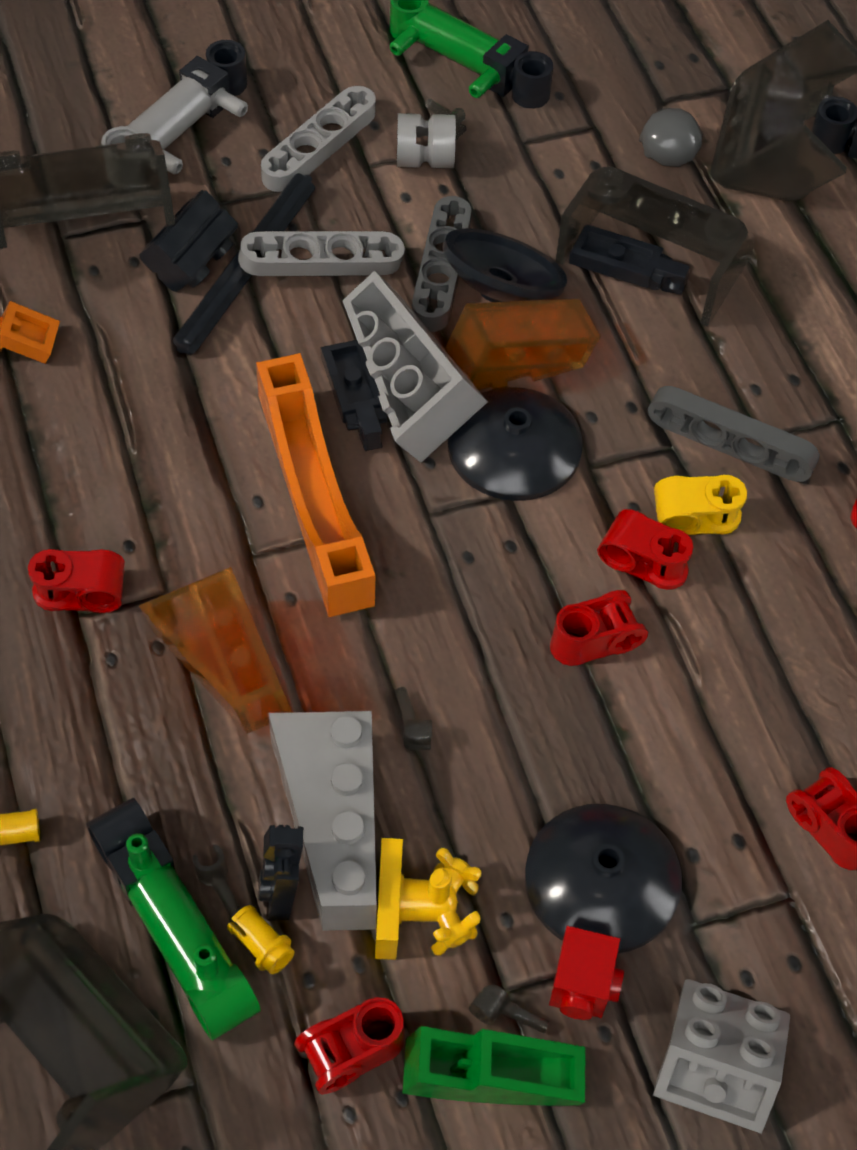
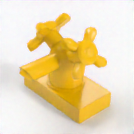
M382 838L375 959L396 960L399 924H402V921L438 922L440 928L433 932L437 942L431 946V950L437 956L444 954L448 948L462 945L468 939H475L478 935L475 926L480 923V915L478 911H474L461 921L456 913L458 903L456 892L462 885L469 894L475 896L479 889L475 881H478L482 874L480 868L471 867L464 860L453 857L448 849L440 848L436 853V857L442 863H438L433 869L430 880L404 878V875L401 874L403 839Z

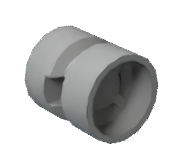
M398 113L397 167L419 168L423 162H428L431 168H454L455 115L433 114L429 120H424L421 114ZM428 136L427 146L416 144V137Z

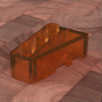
M580 299L466 303L445 350L478 390L489 387L496 389L508 387L507 382L530 376L532 381L535 382L583 368L601 336Z
M231 567L139 605L153 632L247 734L269 725L268 713H293Z

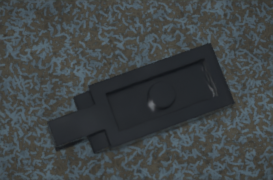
M588 224L584 225L569 257V264L652 290L661 289L662 291L682 295L686 287L690 270L689 265L673 261L671 257L663 254V247Z
M357 340L320 347L321 359L342 422L346 424L348 431L358 429L365 452L383 448L380 424L387 422V415L379 401L378 396H380L375 379L370 376L366 366L367 358L363 347L358 344Z
M270 825L264 835L263 869H260L258 900L268 902V921L290 919L299 882V863L303 851L304 827L291 828L290 825H285V827L278 825L275 828V825Z

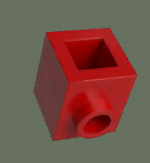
M566 926L549 1006L560 1008V1012L567 1017L589 1020L592 1016L602 1018L608 1001L618 1003L624 977V970L615 968L620 938Z

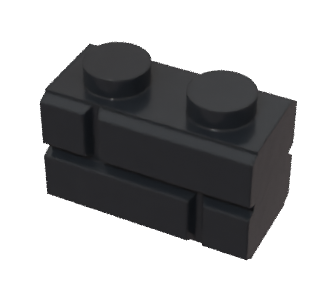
M201 190L178 210L139 254V259L152 272L157 273L158 278L171 291L177 292L187 284L194 288L211 271L206 266L212 257L216 261L219 260L234 245L229 237L238 228V223L225 209L220 208V204L207 190Z

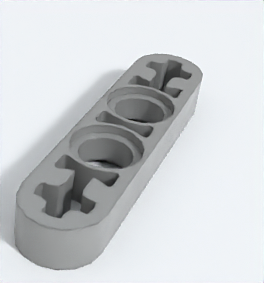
M364 86L348 87L267 153L261 160L263 185L274 192H282L295 174L300 173L305 176L313 172L374 119L376 110L374 92ZM330 123L342 126L341 129L336 131H328L322 127ZM302 145H311L316 148L315 151L310 153H301L296 149Z
M384 231L252 232L244 236L241 241L238 261L240 267L245 272L256 276L370 275L374 270L379 275H389L399 269L404 256L405 246L397 235ZM297 247L305 248L311 253L312 257L307 260H299L291 255L290 250ZM343 247L350 250L354 257L342 260L337 258L332 253V250ZM276 249L282 250L281 258H278L279 251H276ZM363 249H365L364 256H367V258L362 257ZM253 250H260L261 255L264 257H257L256 252ZM379 250H385L386 255L390 257H384L382 251Z

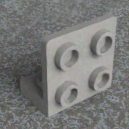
M686 979L681 991L671 1040L656 1080L653 1096L762 1134L782 1082L790 1014L776 1009L769 1003L753 1001L723 991L713 984H702Z

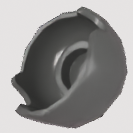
M664 108L650 116L642 128L639 142L643 144L646 158H652L662 166L679 167L692 161L700 151L702 134L700 126L689 112L680 108Z

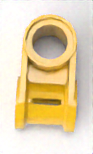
M724 474L703 477L670 476L661 479L654 486L657 520L671 528L682 530L688 535H724L731 533L741 523V508L747 499V489L740 479ZM721 487H725L723 496H719ZM728 514L726 522L723 523V515Z

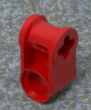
M624 509L618 513L598 546L597 552L600 559L614 570L631 574L658 588L671 590L681 587L686 582L689 573L687 562L692 556L694 547L692 539L682 530L671 528L650 519L639 511ZM675 542L678 543L677 552H673ZM662 566H666L664 576L661 575Z
M103 549L92 551L42 550L36 553L28 564L29 578L33 583L34 601L39 607L48 611L69 610L95 613L116 611L121 607L125 561L118 553ZM51 562L55 563L56 571H52ZM48 590H53L54 599L49 597Z
M615 590L601 597L563 607L557 614L550 641V651L560 663L568 666H578L602 657L623 654L634 650L646 641L648 630L643 624L637 622L630 608L632 602L629 593L625 590ZM568 633H575L581 637L571 636Z
M827 767L819 773V780L804 790L794 789L786 796V803L795 821L814 837L836 864L848 870H857V841L852 840L847 835L850 833L857 835V792L839 770Z
M375 997L334 1018L323 1020L302 1032L295 1039L294 1044L299 1052L306 1053L318 1078L315 1084L318 1093L324 1095L342 1089L364 1073L399 1055L404 1046L405 1039L404 1019L400 1008L395 1002L387 998ZM375 1021H386L394 1028L392 1034L382 1040H373L364 1032L367 1026ZM324 1049L328 1050L334 1063L330 1062Z

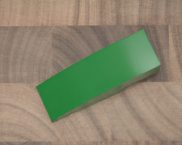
M420 1026L406 1038L402 1094L506 1105H582L585 1103V1047L481 1029L476 1034L471 1035Z

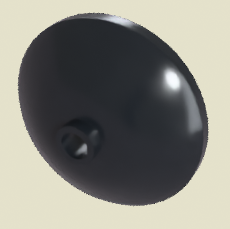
M472 228L453 230L445 238L443 251L449 264L470 287L480 292L481 296L490 302L499 304L504 302L512 304L545 302L561 295L566 287L567 276L563 269L549 256L524 242L499 233Z
M503 387L482 392L481 394L488 402L448 438L449 457L460 477L470 486L488 496L510 501H526L541 498L563 487L575 474L583 449L581 430L571 412L551 396L533 389L521 387Z
M586 804L558 814L538 832L532 842L526 860L525 886L529 902L536 916L557 938L563 941L566 926H571L620 938L618 953H624L648 944L663 932L670 923L681 897L682 872L672 844L664 833L646 817L617 805ZM609 857L615 861L617 866L605 868L599 863V859Z

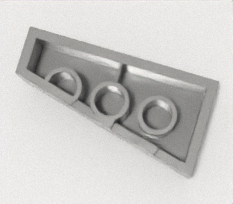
M374 270L342 301L358 344L363 347L367 358L365 363L369 374L375 379L380 393L378 398L383 411L388 414L392 425L390 430L394 441L421 463L488 401L404 299Z
M372 711L268 713L271 743L291 809L294 827H304L302 853L323 931L376 929L377 901Z

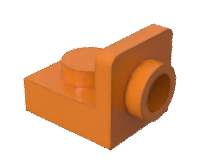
M9 301L2 317L0 316V352L2 348H6L46 364L52 352L60 321Z

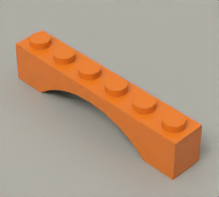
M301 353L256 362L259 399L328 617L375 607V573L363 537L349 515L337 484L325 444L313 389Z

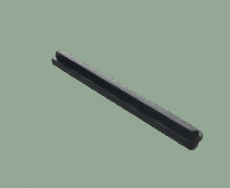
M300 173L295 174L253 232L285 231L314 192L315 185L311 182L312 177L308 174L305 176ZM240 249L174 336L173 343L177 346L176 350L181 354L186 353L191 356L197 352L252 275L240 267L238 261ZM253 250L256 252L257 257H264L261 255L260 250Z

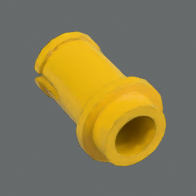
M37 808L30 811L0 814V846L30 841L40 842Z
M253 905L243 907L231 918L234 922L228 923L227 930L234 934L256 958L255 966L260 971L267 970L270 974H276L292 960L295 951L290 947L292 940L287 935L280 936L259 915Z

